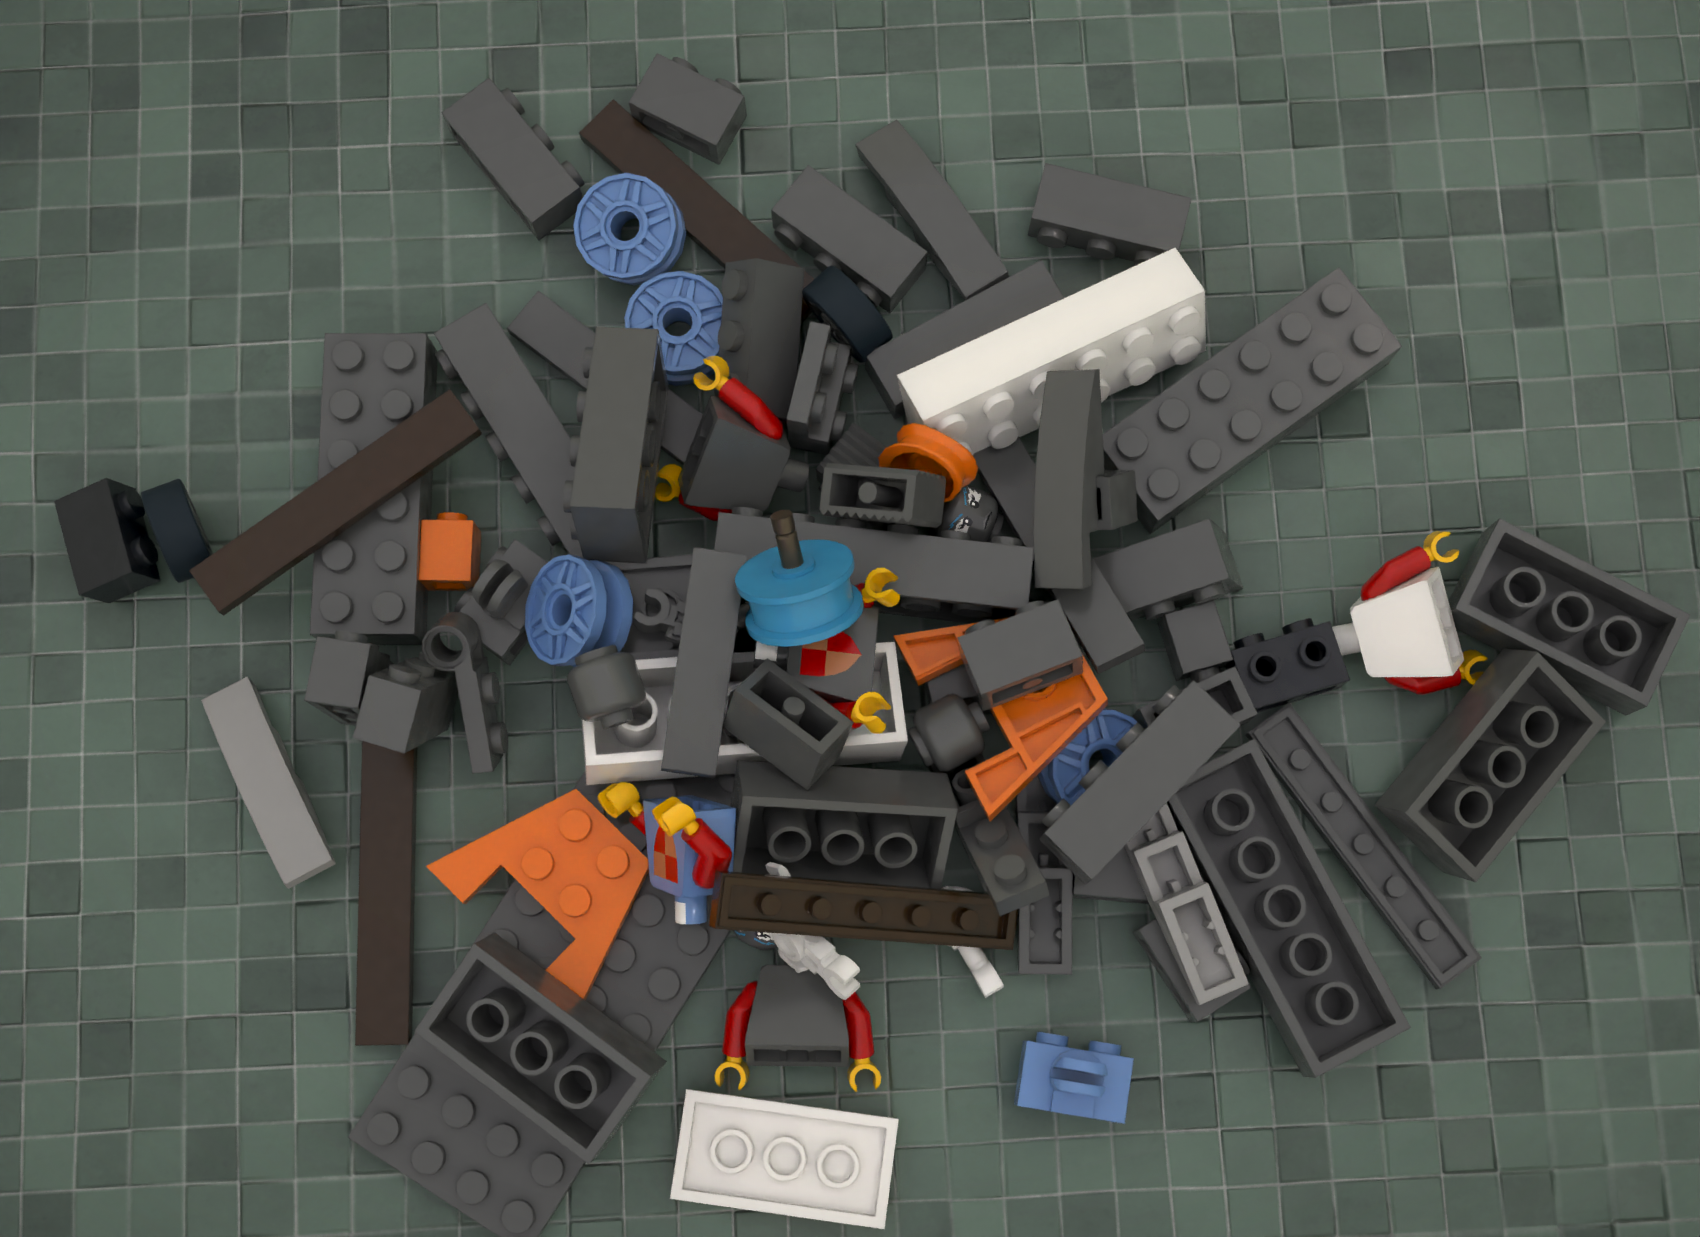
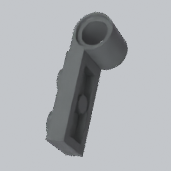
M449 612L441 616L424 636L422 653L428 664L436 667L437 670L455 671L472 774L493 772L503 753L508 751L506 725L504 722H498L495 704L499 703L500 699L498 677L495 672L489 673L487 657H484L480 630L475 620L462 612ZM451 632L455 634L462 643V650L454 651L448 649L442 643L440 633Z

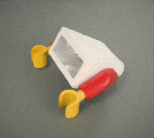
M1445 531L1432 532L1424 540L1423 548L1416 546L1385 562L1362 585L1361 597L1350 607L1353 623L1332 627L1342 656L1361 652L1369 676L1384 677L1389 684L1418 695L1457 687L1463 679L1474 685L1484 672L1480 671L1470 674V668L1476 662L1488 660V657L1477 650H1467L1462 653L1440 568H1430L1432 561L1449 563L1454 561L1459 555V550L1457 549L1448 551L1443 556L1437 553V542L1451 534Z

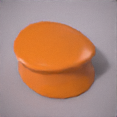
M917 423L903 425L897 432V443L886 447L878 457L879 467L920 470L945 476L946 490L944 503L952 501L963 487L968 486L976 478L978 471L976 460L967 448L947 435Z

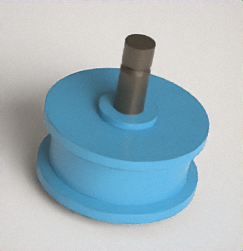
M779 510L774 512L770 518L774 533L776 534L777 546L749 559L741 566L735 577V584L739 595L748 601L750 606L745 617L749 635L754 640L766 645L788 647L811 644L844 631L857 621L864 609L861 592L850 582V576L855 568L851 550L841 543L830 540L799 541L792 511Z

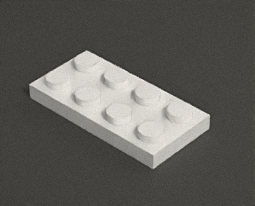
M686 1089L670 1199L885 1229L899 1119Z

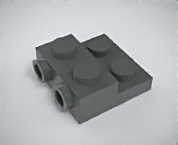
M810 321L787 415L790 447L823 455L829 454L832 440L838 442L844 434L847 412L840 411V406L844 393L853 394L859 368L858 364L851 363V346L831 342L830 325Z

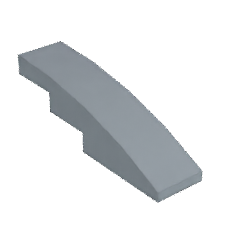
M247 676L202 699V704L237 788L284 885L289 889L335 865L336 862L305 785L295 774L281 736L271 725L256 685Z
M1166 803L1124 847L1196 1003L1201 1005L1244 987L1249 982L1209 883L1202 880L1183 831H1178Z

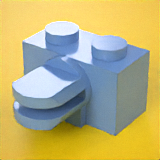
M1037 1032L1036 1042L1023 1041L1014 1105L1125 1124L1134 1058L1120 1056L1121 1045L1090 1040L1087 1051L1067 1047L1069 1038L1067 1036Z

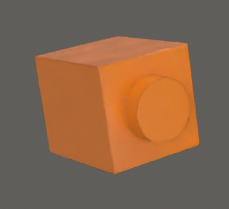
M444 512L437 514V520L421 521L419 581L428 591H467L469 588L474 587L479 579L481 531L473 520H468L467 515Z

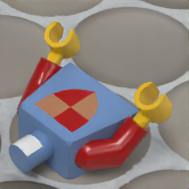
M620 782L609 785L598 794V801L603 809L614 818L628 810L631 814L629 821L646 836L650 882L654 888L675 895V922L679 924H701L707 922V895L713 894L715 870L733 872L736 808L694 795L644 799L641 804L639 802V792L633 784Z

